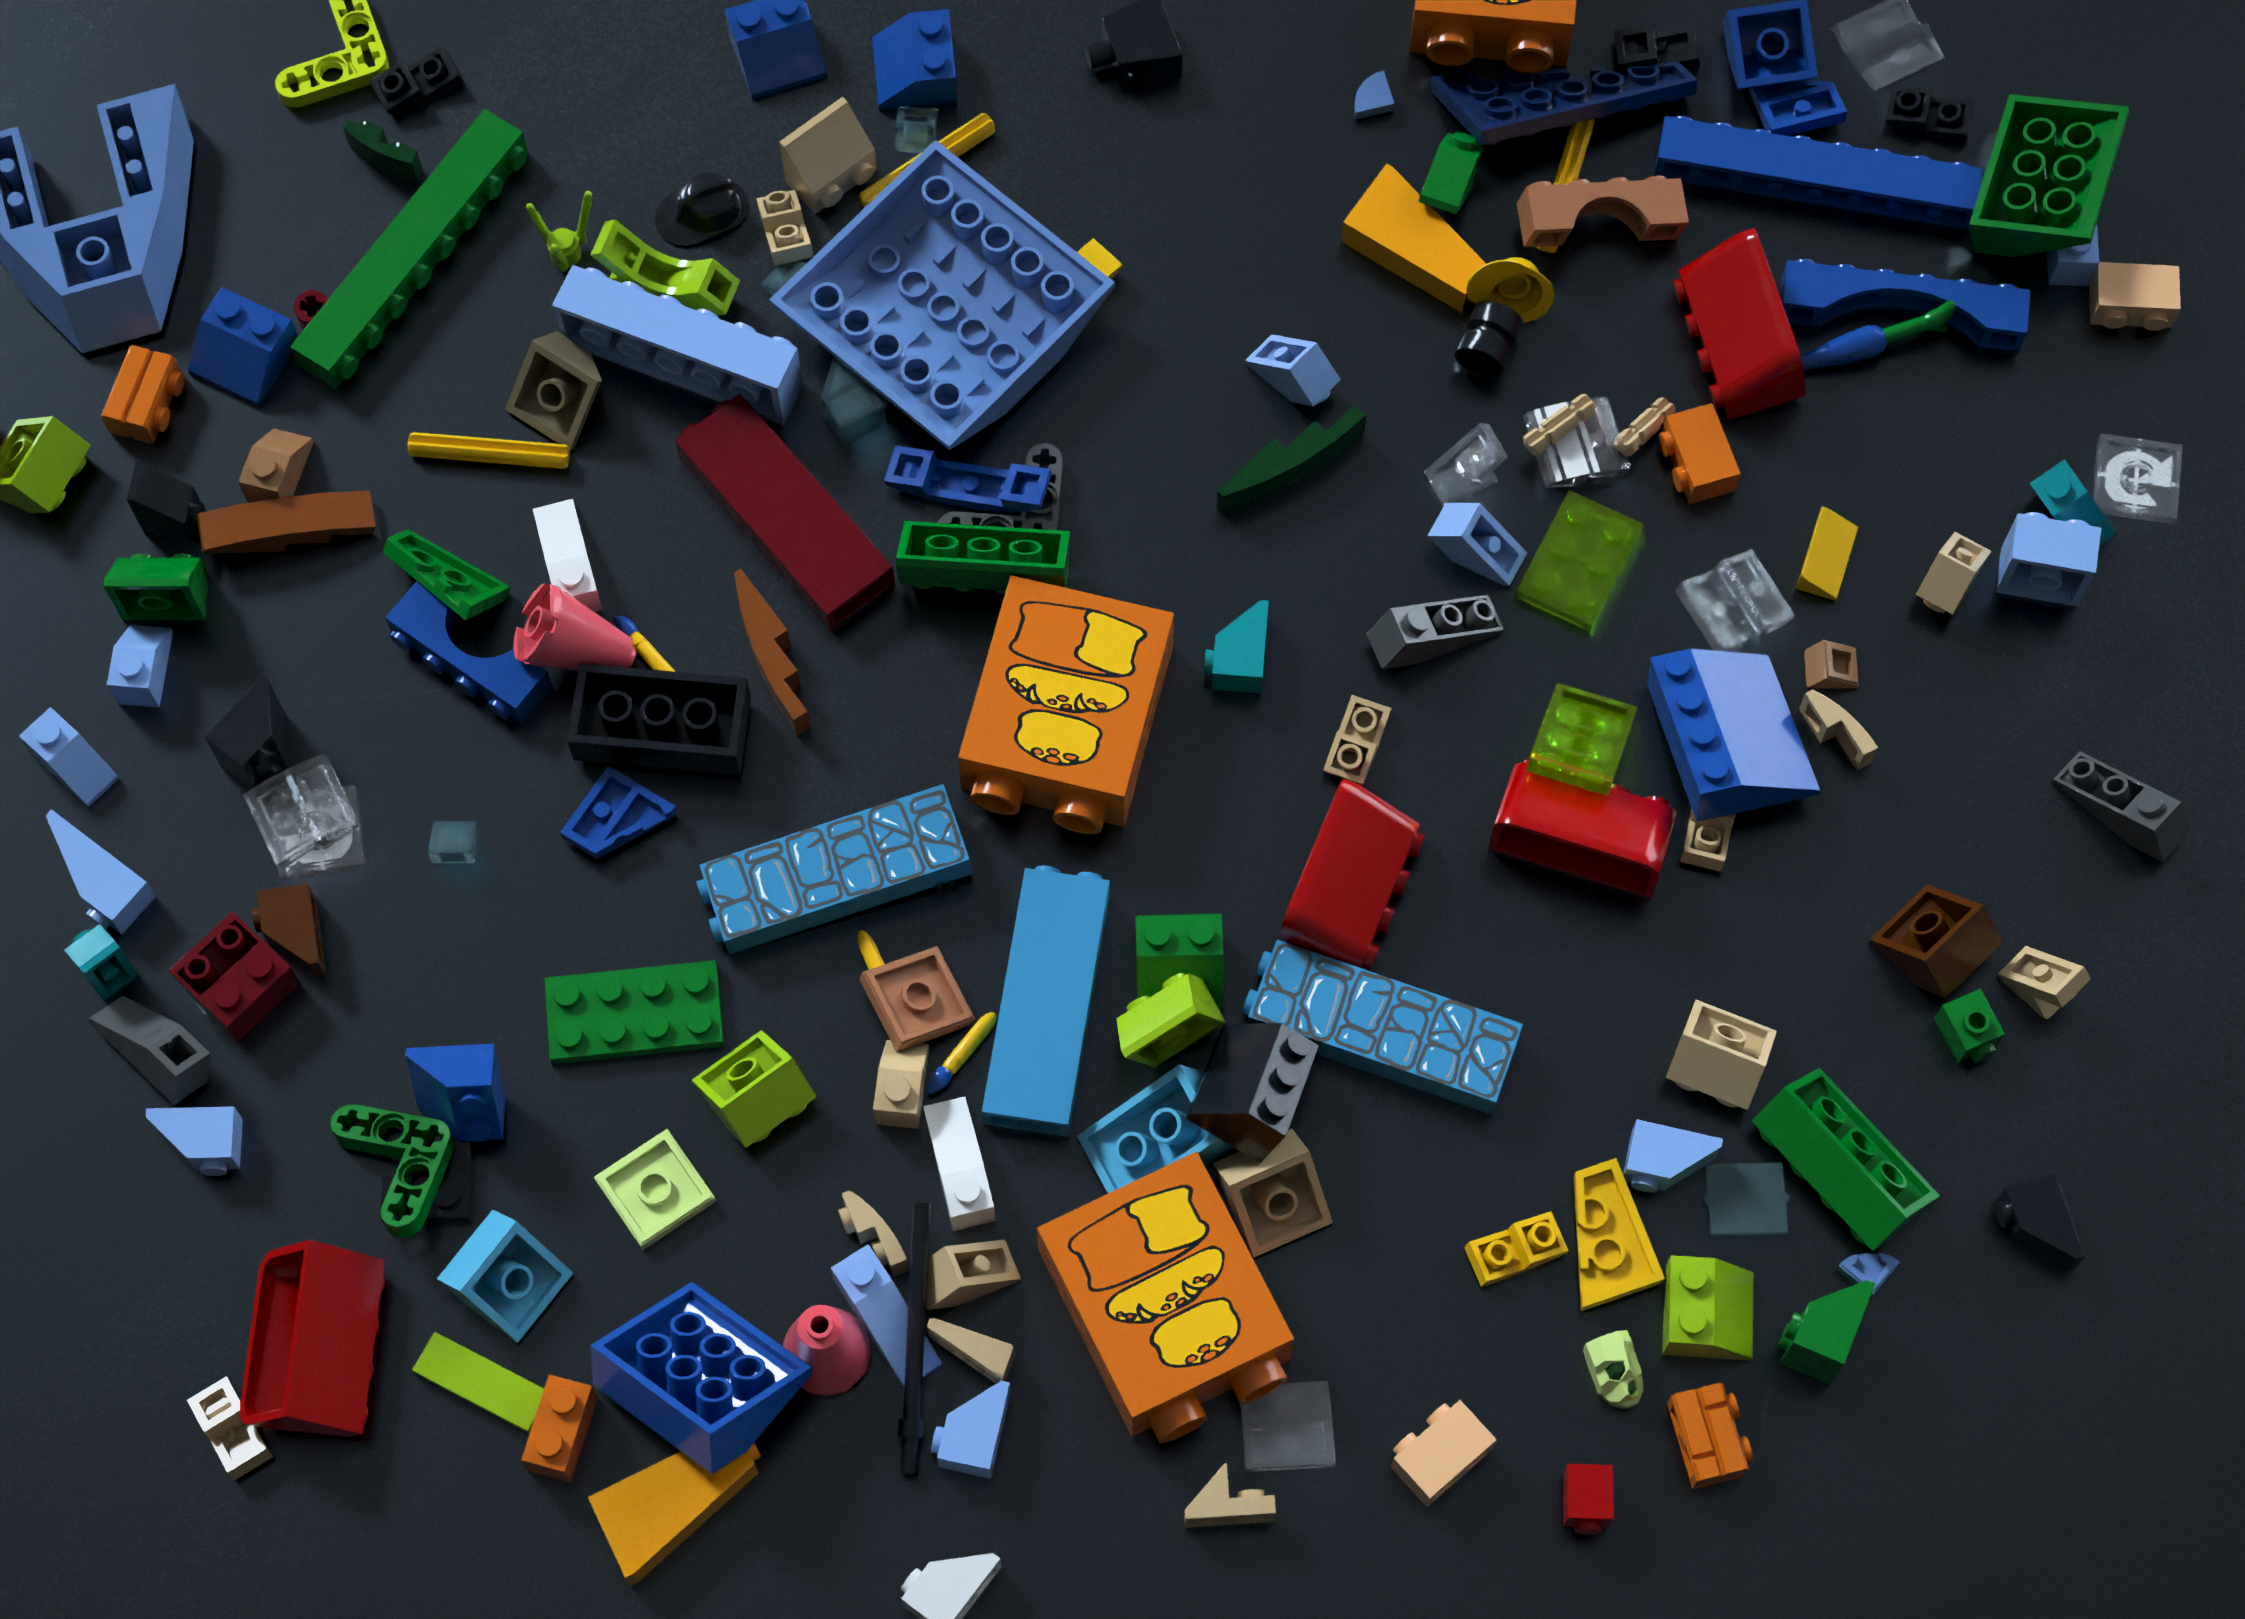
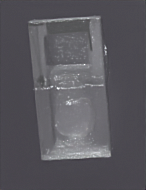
M1479 423L1424 472L1442 505H1445V503H1454L1494 485L1498 480L1493 470L1506 460L1508 456L1490 424Z

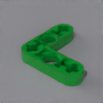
M346 1105L335 1111L330 1122L334 1137L340 1146L351 1150L401 1159L382 1204L381 1216L387 1231L392 1236L408 1238L415 1235L425 1223L454 1151L455 1143L448 1125L438 1119L367 1106ZM354 1122H359L360 1127L353 1126ZM344 1127H352L349 1132H346ZM400 1127L404 1129L401 1137L395 1141L386 1142L381 1139L382 1134L388 1128ZM435 1137H440L441 1142H440V1141H434V1142H433V1140L435 1139ZM425 1142H433L431 1147H427ZM417 1171L429 1173V1178L422 1185L411 1186L407 1184V1179L412 1173ZM407 1206L411 1215H403ZM395 1215H396V1216H402V1215H403V1217L401 1218L400 1221H396V1219H395Z

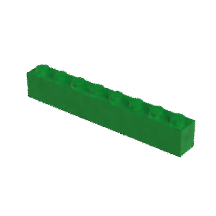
M486 109L480 113L292 343L290 349L297 366L334 389H337L344 379L347 380L353 376L363 355L368 349H373L378 345L385 328L393 319H397L403 314L410 297L417 289H422L428 283L432 270L440 260L446 259L451 255L457 239L466 229L469 230L476 224L480 211L489 200H494L500 194L504 181L513 170L517 171L523 166L528 154L523 131Z

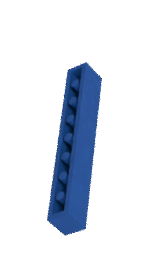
M1665 116L1654 176L1661 175L1667 179L1681 178V182L1968 230H1970L1969 223L1981 188L1983 168L1972 167L1964 162L1947 163L1931 160L1929 157L1922 155L1911 157L1893 154L1885 149L1869 150L1852 147L1843 142L1826 143L1814 141L1806 136L1790 137L1773 134L1764 129L1748 130L1736 128L1727 123L1711 124L1694 121L1686 116Z

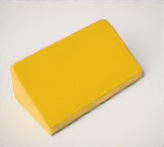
M1821 507L1796 589L1836 601L1858 530L1856 525L1834 511Z

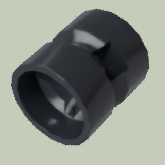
M1479 301L1475 304L1468 320L1466 334L1461 337L1454 357L1457 362L1466 370L1479 376L1489 378L1501 376L1509 361L1511 348L1515 346L1524 322L1521 316L1504 304L1494 301Z

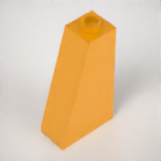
M1386 164L1343 221L1341 242L1463 313L1471 302L1466 292L1467 282L1472 274L1486 263L1430 205L1418 202L1420 194L1392 166Z
M755 1443L745 1453L713 1474L680 1451L588 1497L624 1577L630 1586L641 1581L759 1474L754 1460L760 1458L761 1455Z

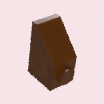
M303 883L257 891L258 907L252 908V918L256 933L262 932L271 947L315 977H325L317 902L310 885Z

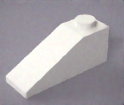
M573 499L534 508L535 521L551 584L560 587L592 611H602Z
M966 1097L923 1106L953 1231L996 1221L994 1204Z

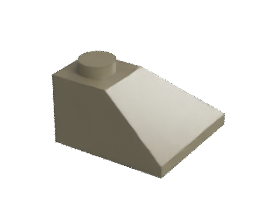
M559 331L532 340L505 410L558 444H566L569 446L570 451L573 450L602 381L591 352Z

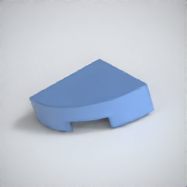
M1384 70L1368 77L1359 87L1355 98V119L1394 111L1395 103Z
M1863 1253L1848 1257L1836 1270L1854 1285L1865 1280L1876 1283L1870 1296L1871 1298L1898 1266L1900 1261L1885 1253Z

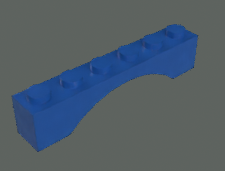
M1808 259L1787 260L1781 278L1780 298L1788 321L1791 324L1818 327L1834 317L1855 310L1877 307L1902 308L1926 314L1930 310L1952 300L1956 304V310L1947 321L1948 324L1964 333L1979 347L2019 352L2028 331L2030 290L2021 289L2012 284L1996 286L1980 284L1971 279L1955 281L1939 279L1930 274L1914 276L1898 274L1890 269L1873 271L1857 269L1849 264L1832 266L1816 264Z

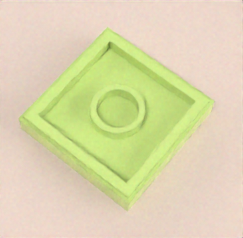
M668 1129L594 1176L596 1183L642 1250L716 1202L714 1195Z

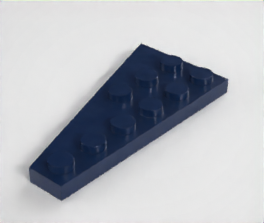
M1679 62L1631 65L1628 68V72L1618 73L1607 71L1605 66L1590 67V74L1570 75L1569 69H1551L1540 73L1507 72L1503 79L1500 80L1482 78L1481 74H1466V82L1445 83V76L1430 77V91L1480 145H1494L1505 139L1518 136H1532L1539 131L1556 127H1570L1577 122L1593 118L1603 119L1610 114L1627 110H1641L1645 106L1664 101L1674 102L1681 97L1697 94V79Z

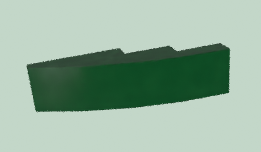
M1354 405L1327 431L1314 421L1287 448L1277 439L1273 438L1217 491V510L1224 514L1258 502L1315 472L1337 457L1364 434L1366 414Z

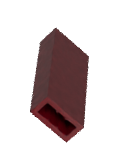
M738 394L732 400L720 402L713 409L711 415L698 424L693 423L687 426L675 440L678 456L683 464L830 632L895 584L893 566L741 394Z

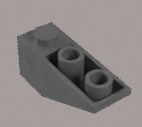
M1480 595L1390 608L1366 635L1381 668L1389 669L1421 663L1500 634L1504 631V628L1489 595Z
M2081 751L2053 779L2059 788L2128 845L2161 862L2189 834L2181 801Z
M124 996L89 1018L88 1022L173 1105L208 1082L210 1052L182 1025Z

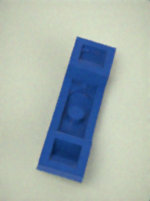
M895 445L884 482L887 486L910 495L951 506L993 512H1024L1041 509L1052 472L1047 468L1011 463L1009 470L939 460L936 458L934 451Z

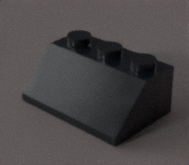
M1283 1023L1224 1024L1220 1029L1186 1119L1261 1163L1287 1135L1319 1045Z

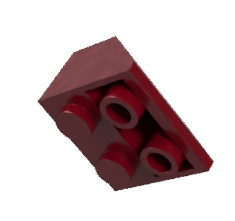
M233 911L168 970L199 1006L237 1043L300 984L292 967Z

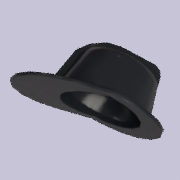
M700 173L691 178L686 186L675 190L661 201L657 207L654 220L658 233L665 241L675 246L688 247L702 243L739 226L747 216L749 204L746 193L740 185L731 179H727L718 173Z

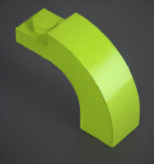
M616 219L605 221L590 254L611 271L610 279L621 283L624 281L633 282L642 287L645 292L659 297L661 295H668L678 300L683 306L694 310L706 309L717 316L726 315L741 281L714 258L688 261L665 255L648 246Z

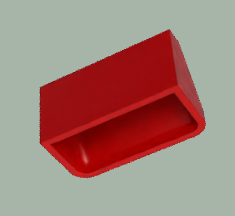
M1755 228L1735 234L1678 270L1679 279L1672 281L1679 304L1687 302L1690 314L1685 315V321L1691 339L1699 337L1703 349L1697 350V355L1704 374L1711 372L1715 383L1709 386L1716 409L1723 407L1728 421L1806 396L1805 375L1801 355Z
M1526 759L1524 763H1517L1513 766L1496 816L1488 849L1652 898L1677 813L1670 807V802L1661 797H1641L1631 794L1627 788L1618 784H1607L1605 786L1589 781L1581 773L1573 771L1558 772L1548 769V766L1543 762Z
M1343 778L1285 913L1280 931V941L1371 971L1380 949L1379 946L1374 945L1379 931L1387 933L1395 913V909L1389 907L1394 893L1402 896L1410 876V872L1404 870L1409 857L1417 859L1426 835L1419 833L1421 824L1363 786Z
M313 1240L273 1249L266 1254L258 1272L240 1400V1418L244 1424L266 1429L345 1437L363 1434V1428L368 1417L366 1404L369 1382L374 1371L372 1357L375 1337L379 1330L378 1310L380 1295L385 1285L383 1276L385 1259Z

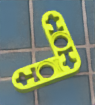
M329 0L346 49L282 70L277 75L275 86L283 104L288 107L298 108L370 85L371 79L389 69V61L366 0H352L355 11L349 13L343 0ZM356 24H364L369 27L366 35L359 38L351 37L348 35V32ZM367 49L370 50L375 62V66L369 68L362 51ZM330 68H338L343 71L342 77L335 82H327L322 79L323 73ZM314 76L317 83L315 87L312 86L309 77ZM297 82L300 90L292 92L290 84Z

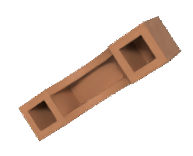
M1661 175L1636 181H1628L1624 177L1590 183L1586 179H1578L1568 184L1553 185L1548 181H1539L1526 186L1516 203L1524 247L1563 245L1573 230L1575 221L1592 214L1608 215L1622 221L1633 231L1638 241L1677 240L1689 223L1681 178L1667 179Z

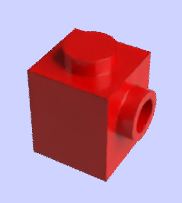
M1567 1464L1563 1472L1564 1527H1575V1533L1578 1534L1602 1533V1528H1609L1614 1519L1613 1465Z

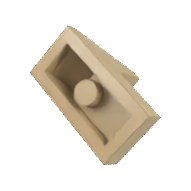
M2025 946L1998 973L2000 980L2044 1019H2049L2060 1007L2063 1008L2091 980L2084 966Z
M1225 1463L1185 1509V1528L1275 1522V1495L1264 1496V1490L1249 1489L1237 1492L1236 1498H1229L1227 1463Z

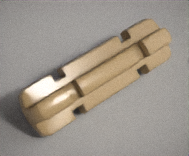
M1579 395L1571 401L1572 405L1570 407L1565 405L1540 424V429L1534 428L1524 435L1523 443L1532 455L1537 456L1549 448L1547 444L1556 443L1578 427L1579 421L1585 422L1595 414L1596 406L1588 395Z
M1664 397L1658 398L1651 404L1652 408H1647L1629 425V428L1624 429L1617 436V440L1614 442L1615 449L1621 451L1624 456H1632L1639 449L1638 446L1645 444L1661 429L1660 425H1664L1665 417L1675 412L1676 408L1673 403H1669Z

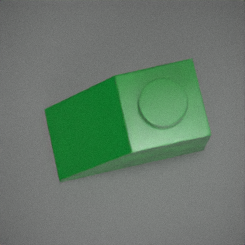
M1447 133L1438 147L1418 202L1457 214L1473 189L1485 145H1480L1473 136L1466 133Z

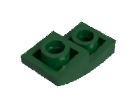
M344 121L343 130L349 147L359 157L385 173L406 181L419 183L423 168L417 150L402 143L388 144L383 128L378 127L374 123L368 121H360L359 123Z

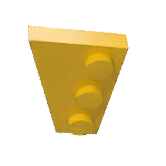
M1617 1158L1576 1171L1574 1174L1581 1311L1663 1284L1665 1280L1664 1274Z

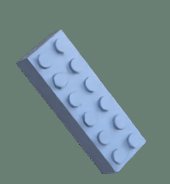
M572 265L552 304L559 332L589 350L592 355L719 402L732 400L738 394H741L762 418L783 426L803 387L798 348L794 347L787 339L778 336L773 338L757 333L752 327L744 323H729L719 319L716 314L706 309H691L683 306L678 300L668 295H661L660 297L645 292L642 287L633 282L624 281L621 283L615 281L595 268L583 269Z

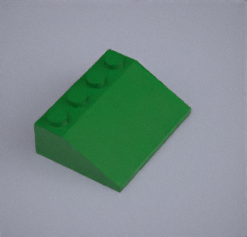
M2009 94L1969 223L1974 252L2018 257L2090 244L2129 116V107Z

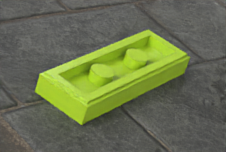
M434 1332L413 1367V1373L530 1434L544 1388Z

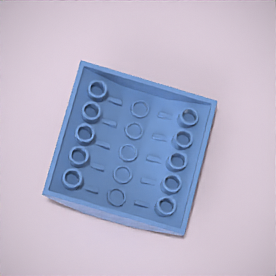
M935 140L769 299V302L950 451L1007 414L1062 359L1115 287V282Z

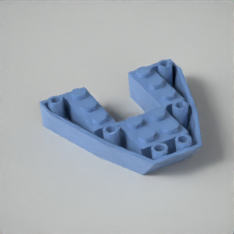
M175 84L97 105L123 206L52 226L48 224L30 150L18 126L0 131V262L24 296L81 353L158 333L162 330L183 250L194 145L186 111Z

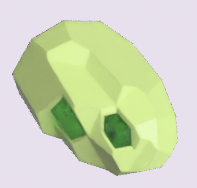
M1628 1331L1612 1332L1586 1343L1583 1352L1597 1393L1609 1405L1617 1408L1628 1409L1637 1405L1644 1391L1643 1378Z

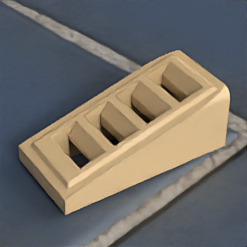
M929 1318L927 1324L928 1336L934 1342L995 1384L1000 1381L1006 1382L1015 1358L1012 1344L936 1318Z

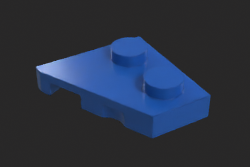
M1818 80L1798 81L1747 89L1765 130L1773 134L1790 136L1846 122L1847 110L1834 82Z
M608 766L560 834L565 841L593 858L599 859L673 818L677 813V809L672 803Z

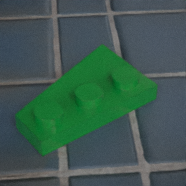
M409 529L388 537L382 552L464 620L470 619L506 601L511 586Z

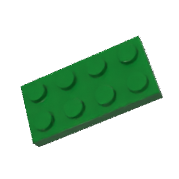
M716 960L545 978L549 1058L552 1065L724 1047L719 974Z

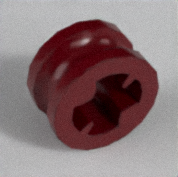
M310 290L303 292L296 298L293 308L297 321L302 328L305 329L314 318V316L308 317L305 310L310 312L309 307L313 305H318L319 309H321L328 301L325 294L320 291Z

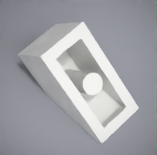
M994 1553L929 1562L923 1571L916 1568L901 1587V1591L905 1593L901 1598L903 1607L919 1619H963L1001 1569V1559Z

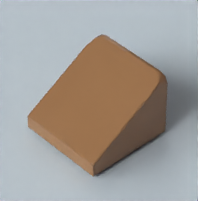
M1822 640L1805 650L1807 687L1837 689L1856 688L1859 686L1856 648Z

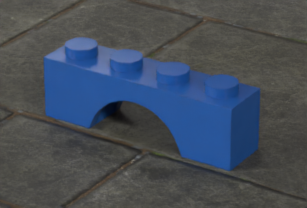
M418 581L415 582L385 617L391 631L390 638L397 646L406 652L413 649L421 654L423 662L430 669L440 675L444 671L456 679L454 681L455 684L464 693L471 697H474L476 694L480 695L488 701L487 706L504 720H507L510 716L522 725L553 688L546 669L541 666L528 665L517 660L513 649L505 654L491 658L474 657L459 650L452 643V631L456 621L452 609Z

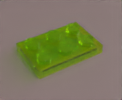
M1569 490L1517 588L1515 597L1585 630L1591 631L1642 532L1644 524Z
M1557 683L1529 757L1526 771L1608 796L1638 707Z

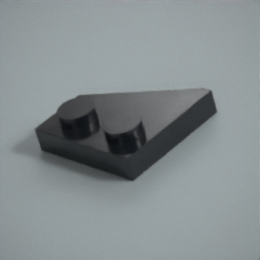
M454 1141L453 1154L425 1223L471 1222L474 1141ZM397 1169L382 1176L381 1208ZM426 1171L414 1172L408 1177L407 1184L411 1186L422 1185L429 1178V1173ZM408 1206L403 1215H411ZM395 1215L396 1221H400L401 1218L403 1217V1215H402V1216H396V1215Z

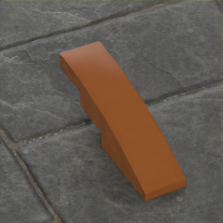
M370 490L280 497L237 504L201 512L197 515L202 554L285 552L288 544L329 543L332 535H372L376 528Z
M740 568L734 572L744 629L756 665L775 704L796 736H798L811 726L808 711L793 692L800 688L801 685L798 670L784 653L785 650L791 647L788 630Z

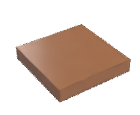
M938 946L864 971L859 978L896 1052L968 1027L975 1020Z

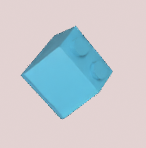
M492 1210L438 1276L437 1280L466 1306L518 1343L572 1276L573 1272L516 1220Z

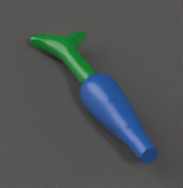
M1949 300L1926 314L1883 329L1876 325H1866L1840 335L1826 344L1801 355L1804 371L1870 359L1883 352L1887 344L1926 331L1947 333L1949 330L1947 321L1955 312L1956 304L1954 301Z

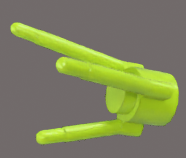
M591 191L584 193L576 232L566 228H558L553 232L549 231L533 204L528 203L526 205V210L541 234L543 243L547 245L551 261L555 266L559 267L560 271H566L572 265H576L581 259L582 252L580 246L587 242L586 228L591 208Z

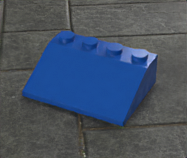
M1686 649L1650 657L1647 686L1697 822L1820 795V788L1769 655Z
M690 1282L590 1345L593 1386L711 1474L745 1453L812 1375V1367L693 1282Z

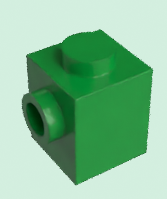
M1981 989L1942 1005L1934 1018L1958 1064L1971 1058L1974 1063H1978L1993 1056L1997 1052L1996 1047L2005 1035Z

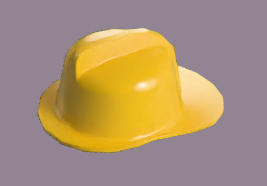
M1521 257L1496 260L1483 265L1472 274L1466 287L1469 300L1474 304H1477L1479 301H1494L1504 304L1515 310L1521 316L1524 323L1537 320L1546 314L1554 300V290L1551 282L1539 272L1538 268L1531 261Z

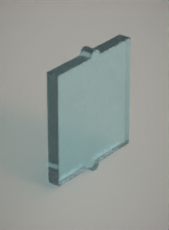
M1782 1162L1705 1165L1707 1195L1704 1197L1703 1203L1708 1206L1710 1236L1787 1235L1786 1203L1790 1197L1784 1190Z

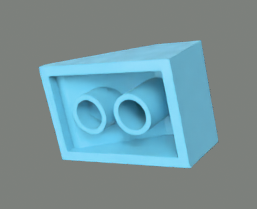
M1179 1064L1077 1135L1107 1193L1115 1191L1196 1151L1204 1166L1207 1167L1234 1148L1186 1119L1203 1075L1201 1070Z

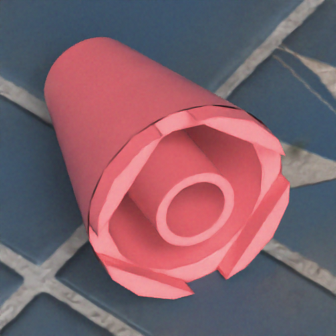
M546 583L541 584L527 601L522 611V614L529 616L525 628L517 627L514 635L513 651L517 660L528 665L578 671L579 663L626 668L632 666L636 655L632 638L560 587Z
M815 1305L805 1310L791 1325L783 1343L784 1348L812 1367V1375L801 1387L809 1393L823 1396L844 1393L852 1388V1385L864 1376L868 1370L872 1354L870 1337L861 1321L845 1310L827 1305Z

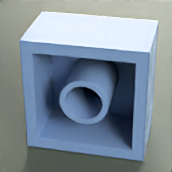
M2036 512L2018 513L2001 547L1995 592L2078 607L2096 574L2101 527L2090 526L2082 520L2061 521L2049 519L2044 514Z

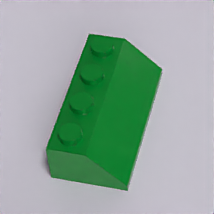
M905 521L896 555V570L899 583L911 585L918 589L939 586L952 587L954 590L962 592L974 589H987L1005 594L1010 575L1067 588L1070 531Z
M1820 1068L1785 1086L1752 1120L1760 1130L1762 1138L1769 1145L1777 1148L1790 1162L1793 1172L1800 1178L1807 1180L1820 1194L1823 1204L1831 1211L1837 1212L1850 1226L1852 1235L1860 1243L1867 1245L1872 1251L1892 1239L1940 1197L1931 1185Z

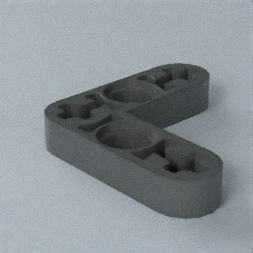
M1041 443L1033 446L1026 456L1025 465L1039 467L1042 458H1049L1050 464L1048 469L1051 470L1052 474L1046 494L1051 496L1053 501L1048 508L1021 512L1020 516L956 511L943 515L938 523L1057 530L1063 475L1061 452L1052 444Z

